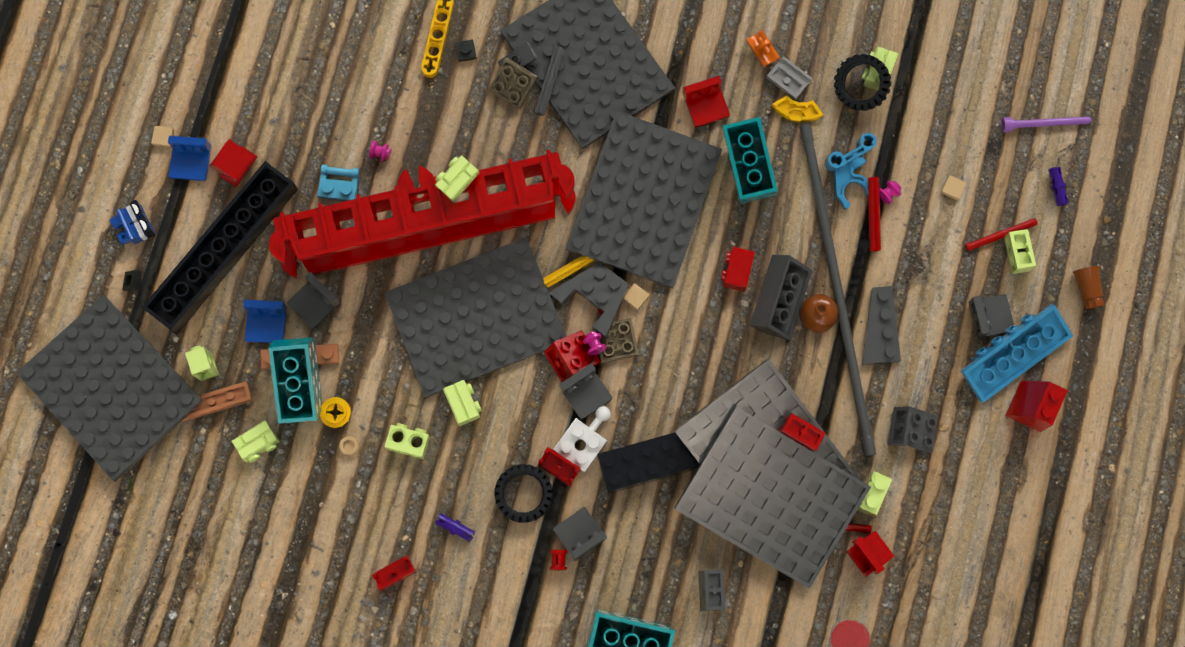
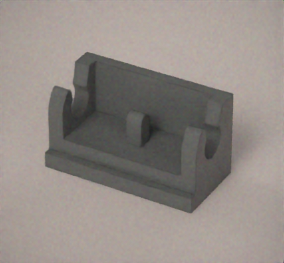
M699 571L700 611L725 610L724 571Z

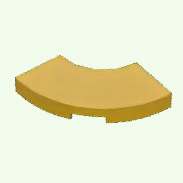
M788 95L771 106L780 116L794 122H812L822 118L824 115L814 100L797 102Z

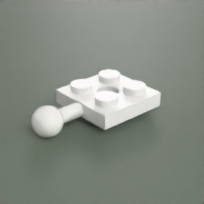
M601 406L596 410V418L589 427L575 418L553 449L564 458L579 466L583 472H586L597 454L607 443L605 438L595 432L599 425L607 421L611 416V411L606 406ZM578 440H583L586 443V447L582 451L575 448V443Z

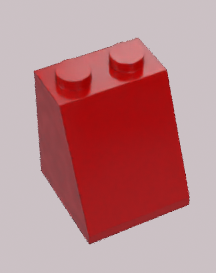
M1020 381L1005 416L1042 432L1053 426L1068 390L1052 382Z

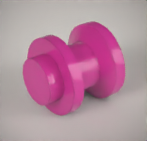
M374 140L370 147L369 159H373L376 156L380 157L381 162H385L386 159L389 160L392 151L389 148V144H385L382 147Z
M890 180L886 182L887 187L885 189L880 188V198L888 205L892 203L891 198L894 195L897 197L901 195V186L896 181L892 182Z
M594 331L585 335L586 338L583 342L584 344H589L588 354L590 356L597 355L606 350V345L600 343L601 333Z

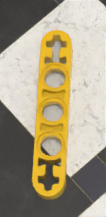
M437 0L421 65L423 75L427 78H433L439 72L455 4L454 0L447 1L446 9L443 8V0ZM439 14H446L447 19L440 22L437 20V16ZM435 31H442L443 36L436 39L433 37V33ZM431 48H438L439 53L432 56L429 54V50ZM431 60L433 61L432 66L434 70L428 72L426 68H429Z

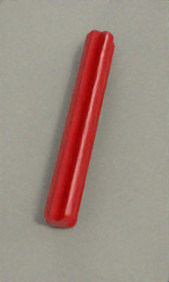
M879 177L868 178L870 251L878 252L881 251Z

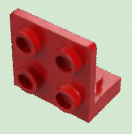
M720 76L684 87L683 96L696 128L730 117V112L721 91L722 81Z
M582 330L553 342L544 351L561 382H564L592 363L593 366H596L601 362L598 355L590 356L588 354L590 347L589 344H584L583 342L586 337Z

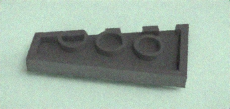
M892 286L873 287L871 289L862 365L901 361Z

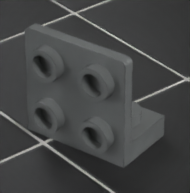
M310 272L305 277L308 282L287 304L314 329L340 304V301Z
M1006 294L981 299V295L975 296L968 302L977 339L1004 334L1007 328L1014 325Z
M592 363L559 384L560 390L580 419H584L599 407L612 400L611 394L596 374V369Z
M910 406L894 407L888 445L893 447L907 446L926 453H932L938 416Z
M583 507L553 528L574 561L607 539L606 534L597 525L586 507Z

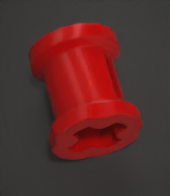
M550 550L552 566H550L549 570L566 571L565 554H567V550Z

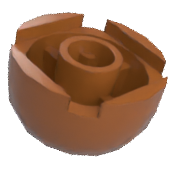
M814 294L803 302L799 312L800 320L805 328L815 333H824L830 330L836 323L838 307L829 296Z

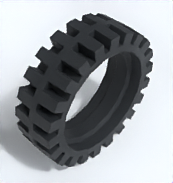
M860 54L847 58L846 62L840 64L841 67L836 70L837 75L834 76L835 93L838 95V99L847 107L859 111H868L869 109L876 108V106H880L881 102L886 100L887 93H890L889 87L892 82L890 81L891 75L888 68L881 60L871 55ZM858 65H871L879 74V89L868 100H854L846 91V76L850 70Z
M529 464L514 465L506 469L497 480L494 491L495 501L501 513L508 519L519 523H529L543 516L549 509L553 496L549 478L539 468ZM518 475L534 477L540 482L543 489L542 500L532 511L517 512L510 508L505 500L507 483Z

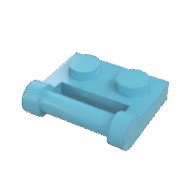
M322 164L317 197L338 201L356 199L360 169L334 168ZM328 174L352 177V182L327 179Z

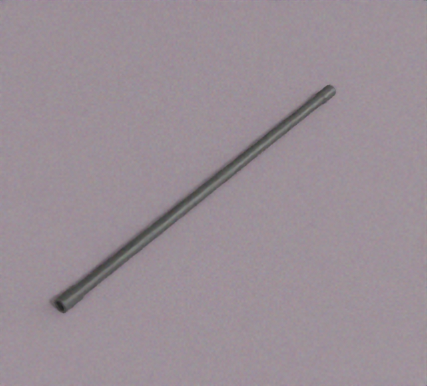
M804 124L800 126V131L805 146L835 303L838 307V318L862 434L865 457L876 455V450L871 434L813 143L811 124Z

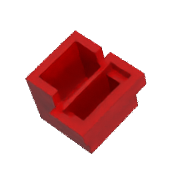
M228 139L209 167L222 174L220 178L236 188L257 159V156L243 146L240 147Z
M876 530L865 538L858 537L852 542L854 546L846 551L864 577L872 572L875 575L879 574L885 569L883 565L895 557Z

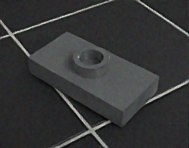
M527 42L497 62L501 67L504 59L508 57L525 68L538 58L530 43Z

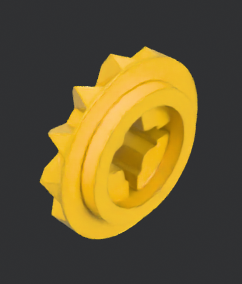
M332 397L322 404L320 418L325 425L338 428L343 427L349 421L351 409L344 399ZM337 405L338 411L343 414L337 415L335 420L334 416L328 412L334 411Z

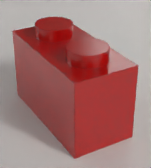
M732 247L731 252L727 251L725 263H728L727 270L723 269L721 281H724L723 287L742 292L746 291L755 254L754 251L738 247Z

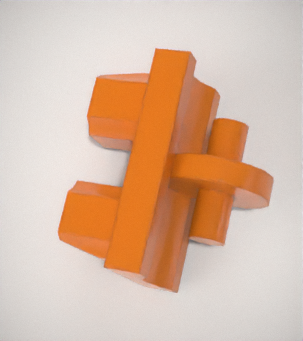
M763 30L746 39V42L763 68L780 58Z

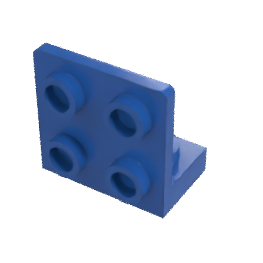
M169 136L168 144L172 147L169 177L172 179L206 181L211 152V144L205 138Z
M244 300V308L247 310L245 341L272 343L273 340H284L287 306L284 302Z

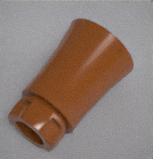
M1100 266L1073 271L1085 308L1088 310L1104 306Z

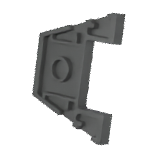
M599 262L553 289L549 294L550 297L563 306L577 292L600 309L603 314L592 325V328L597 333H601L606 339L611 325L615 321L617 311L621 307L627 293L629 284Z

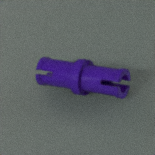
M1061 167L1049 169L1048 172L1052 183L1051 190L1055 195L1056 206L1069 204L1065 190L1067 186L1062 178Z
M443 513L439 514L437 517L439 520L435 522L436 525L449 530L450 534H456L468 542L473 539L472 535H475L476 531L462 525L459 520L455 521Z

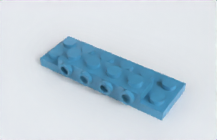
M1049 305L1037 315L1027 314L1022 317V323L1017 326H1010L1006 329L1007 334L991 340L990 343L992 345L977 350L975 352L977 356L973 358V362L961 370V373L980 402L984 403L1073 337L1055 305Z

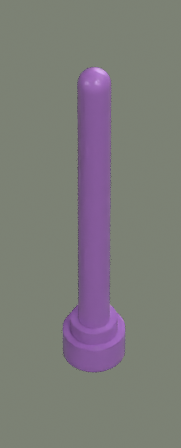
M1086 116L1015 121L1011 117H1003L1001 119L1002 132H1011L1015 128L1091 123V118Z

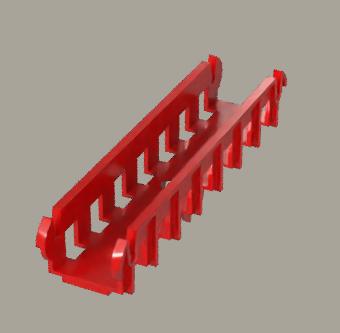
M546 150V155L516 162L508 159L509 163L479 170L478 176L462 192H468L469 200L452 203L451 199L436 187V176L434 177L428 169L419 165V188H414V183L405 169L398 179V185L394 186L395 190L361 197L360 194H357V199L327 206L319 203L318 208L289 215L280 212V217L273 219L276 231L272 233L269 240V250L280 261L283 270L295 279H297L298 272L297 258L303 262L308 274L310 272L313 275L327 273L555 219L554 197L556 196L561 198L560 202L567 215H569L576 203L573 189L575 179L571 169L561 164L559 153H551L550 150ZM542 175L543 182L526 186L525 178ZM505 183L507 191L488 194L487 187ZM424 194L422 198L417 197V195ZM430 201V209L415 212L414 204ZM392 210V218L378 221L377 213ZM354 219L355 226L341 229L340 222ZM316 229L317 235L304 238L303 230Z

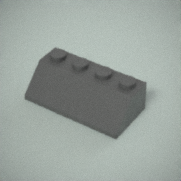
M772 254L750 326L762 333L791 341L812 269L790 255Z

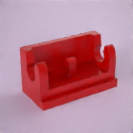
M793 413L784 418L785 423L777 431L811 451L818 449L826 434L825 432Z
M549 447L546 448L543 457L538 462V467L570 487L581 471L579 466Z
M406 555L373 573L372 577L375 579L378 589L384 591L417 572L409 556Z

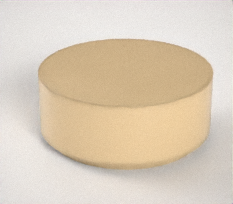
M347 436L340 441L339 448L344 455L354 456L358 453L360 445L356 438Z

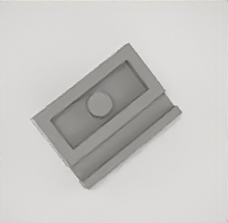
M784 56L766 77V79L794 100L800 96L813 79Z

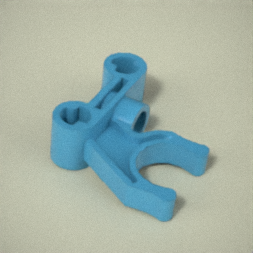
M872 133L863 134L856 142V149L845 155L837 151L832 152L825 160V167L829 171L834 172L835 197L844 210L850 207V203L844 196L846 185L850 183L859 184L864 189L865 195L868 196L867 179L862 175L854 174L853 171L866 163L863 155L875 147L877 139ZM865 140L869 141L870 144L868 146L864 145L863 142ZM831 158H832L833 160H836V159H837V160H838V165H837V163H834V164H833V163L831 162Z

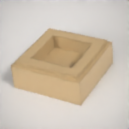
M155 126L151 144L171 148L168 144L169 136H174L175 130L170 127Z
M949 175L941 193L958 201L966 182Z
M634 284L626 293L624 300L638 311L650 295L637 284Z

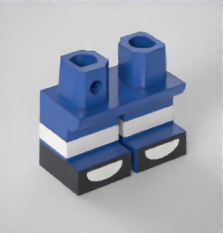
M137 200L132 201L124 209L116 210L117 215L109 219L115 230L124 226L125 231L117 234L122 245L130 242L138 244L156 235L141 204Z

